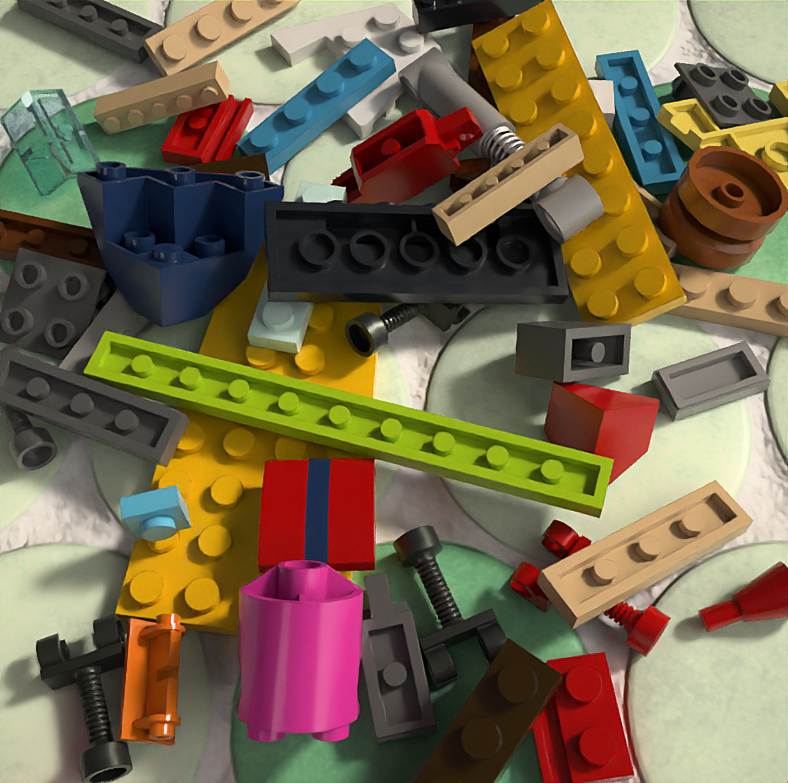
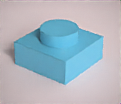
M177 485L119 498L122 520L136 541L141 539L147 541L165 540L172 537L176 531L191 528L189 509Z

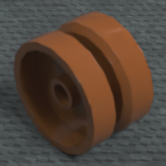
M707 146L695 151L679 177L678 183L674 185L659 210V226L664 235L678 245L676 250L697 264L717 270L738 269L751 261L762 246L766 235L772 233L784 217L788 209V190L779 175L766 163L753 155L728 146Z

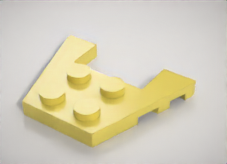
M788 81L775 83L768 95V98L783 118L723 130L719 129L697 98L662 104L657 120L694 152L707 146H728L745 151L762 160L776 172L788 190Z

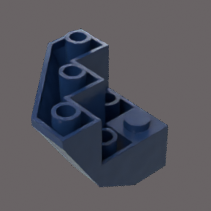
M105 161L96 163V170L76 172L77 183L105 269L134 312L160 327L205 317L247 279L265 239L264 203L265 201H282L284 198V186L265 180V175L256 171L223 174L195 172L194 168L186 166L152 169L126 167V164L122 162Z

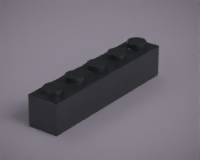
M412 0V17L418 34H424L519 15L545 0Z

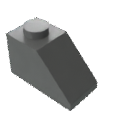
M575 321L517 323L515 375L562 383L626 375L629 373L631 324Z

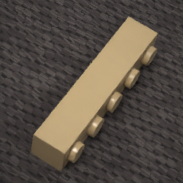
M217 60L99 97L96 101L93 116L109 136L228 100L230 81Z
M560 122L432 208L431 210L440 231L458 246L535 192L544 188L551 181L570 170L573 166L584 160L578 134Z

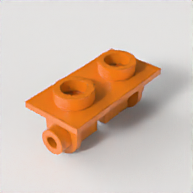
M160 614L157 616L156 623L133 618L128 619L118 740L169 746L175 745V728L181 725V717L177 716L181 638L186 635V628L180 625L181 617L179 615Z

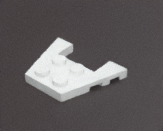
M393 3L274 31L270 34L272 47L292 67L325 49H329L340 59L365 38L394 59L397 71L341 117L361 139L370 135L373 131V124L381 115L387 117L395 108V101L405 91L399 81L398 72L432 47H436L441 51V47L426 33L418 34L415 23Z

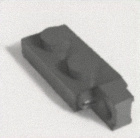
M386 572L364 577L370 608L363 610L361 659L378 745L437 733L435 715L412 610L408 609L407 600L392 603Z

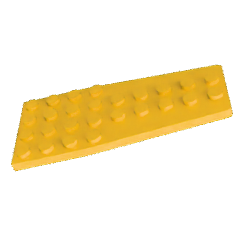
M264 239L247 279L216 306L198 354L375 399L378 352L369 357L357 354L347 340L345 326L349 320L365 312H372L377 316L381 315L382 303L315 302L299 354L250 346L247 334L267 279ZM178 407L177 411L183 412L190 419V422L167 468L156 465L149 491L177 485L189 509L191 528L176 531L172 537L165 540H135L115 615L120 621L128 622V619L133 618L156 623L157 616L160 614H176L181 617L180 625L184 626L187 630L238 636L239 589L244 584L263 574L259 573L258 544L265 461L370 457ZM337 571L352 581L354 571Z

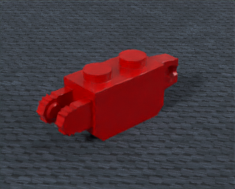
M466 106L438 119H435L427 109H414L352 148L349 157L352 167L341 173V176L336 177L331 185L346 187L348 203L376 204L379 202H393L400 205L461 169L457 155L483 136V132L477 118Z

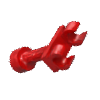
M559 520L552 521L542 536L545 538L541 542L550 553L560 559H564L591 545V540L583 535L580 537L574 529ZM521 562L511 575L512 581L509 585L517 594L537 604V607L546 613L552 602L537 584L541 571L529 563ZM624 601L604 612L605 616L609 615V619L612 620L614 618L615 623L619 622V626L624 625V629L627 632L625 644L644 657H647L671 620L669 616L652 605H649L644 610H634L633 606H629Z

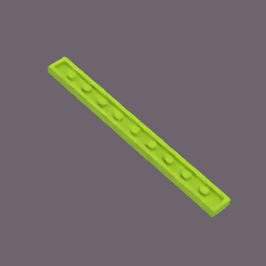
M106 330L83 372L86 378L139 397L600 518L614 461L611 458Z

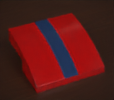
M375 458L265 461L259 522V573L268 571L280 562L290 560L320 561L336 571L375 570Z

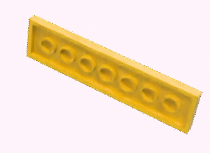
M545 0L471 41L499 113L513 124L516 129V135L523 142L528 144L559 122L578 134L584 160L561 176L570 178L574 174H579L585 178L598 194L604 207V214L561 244L567 282L583 322L631 324L632 328L688 303L552 0Z

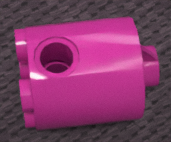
M312 560L283 561L249 583L244 584L239 589L238 659L241 674V694L236 706V713L239 720L247 724V736L252 740L273 742L283 739L286 733H311L314 739L320 741H340L349 736V724L358 718L360 704L358 702L357 686L362 657L363 589L326 563Z

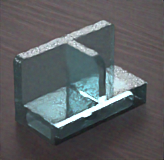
M62 89L28 90L0 118L2 126L41 196L50 195L66 180L77 178L76 172L96 170L95 164L101 162Z

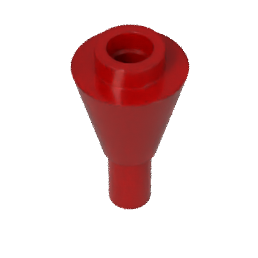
M779 561L732 594V598L698 610L699 618L706 632L714 631L741 620L743 622L788 618V567Z

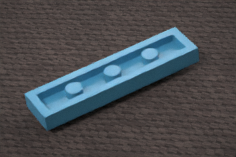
M365 38L240 139L236 145L241 155L250 156L265 153L269 174H273L397 71L394 59Z
M639 50L596 55L594 69L598 80L613 81L615 107L613 122L634 181L651 195L671 192L674 185L678 183V179L685 167L671 132L657 120L661 106Z

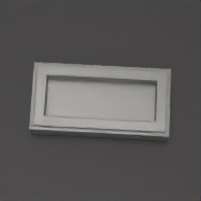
M746 341L655 370L651 377V381L673 421L766 391L771 382Z

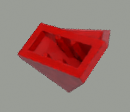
M553 381L543 430L551 444L614 459L608 483L609 486L648 452L660 401L655 398L575 382L562 383Z

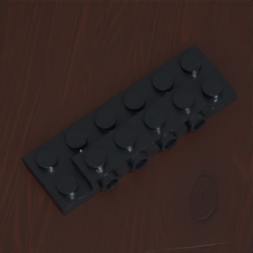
M332 200L327 203L265 201L263 219L268 302L563 304L569 297V289L561 244L547 232L534 209L512 208L468 240L456 246L440 231L431 210L439 203H429L423 206L397 205L393 202L354 204L343 200Z

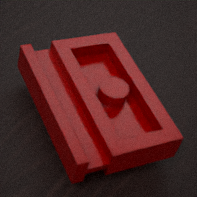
M229 94L228 100L179 114L160 149L164 162L191 166L231 159L237 147L236 143L241 139L254 113L252 99L245 98L243 102L234 100L233 95Z
M601 652L547 660V665L562 674V683L531 731L541 783H608L631 779L634 776V771L606 653Z

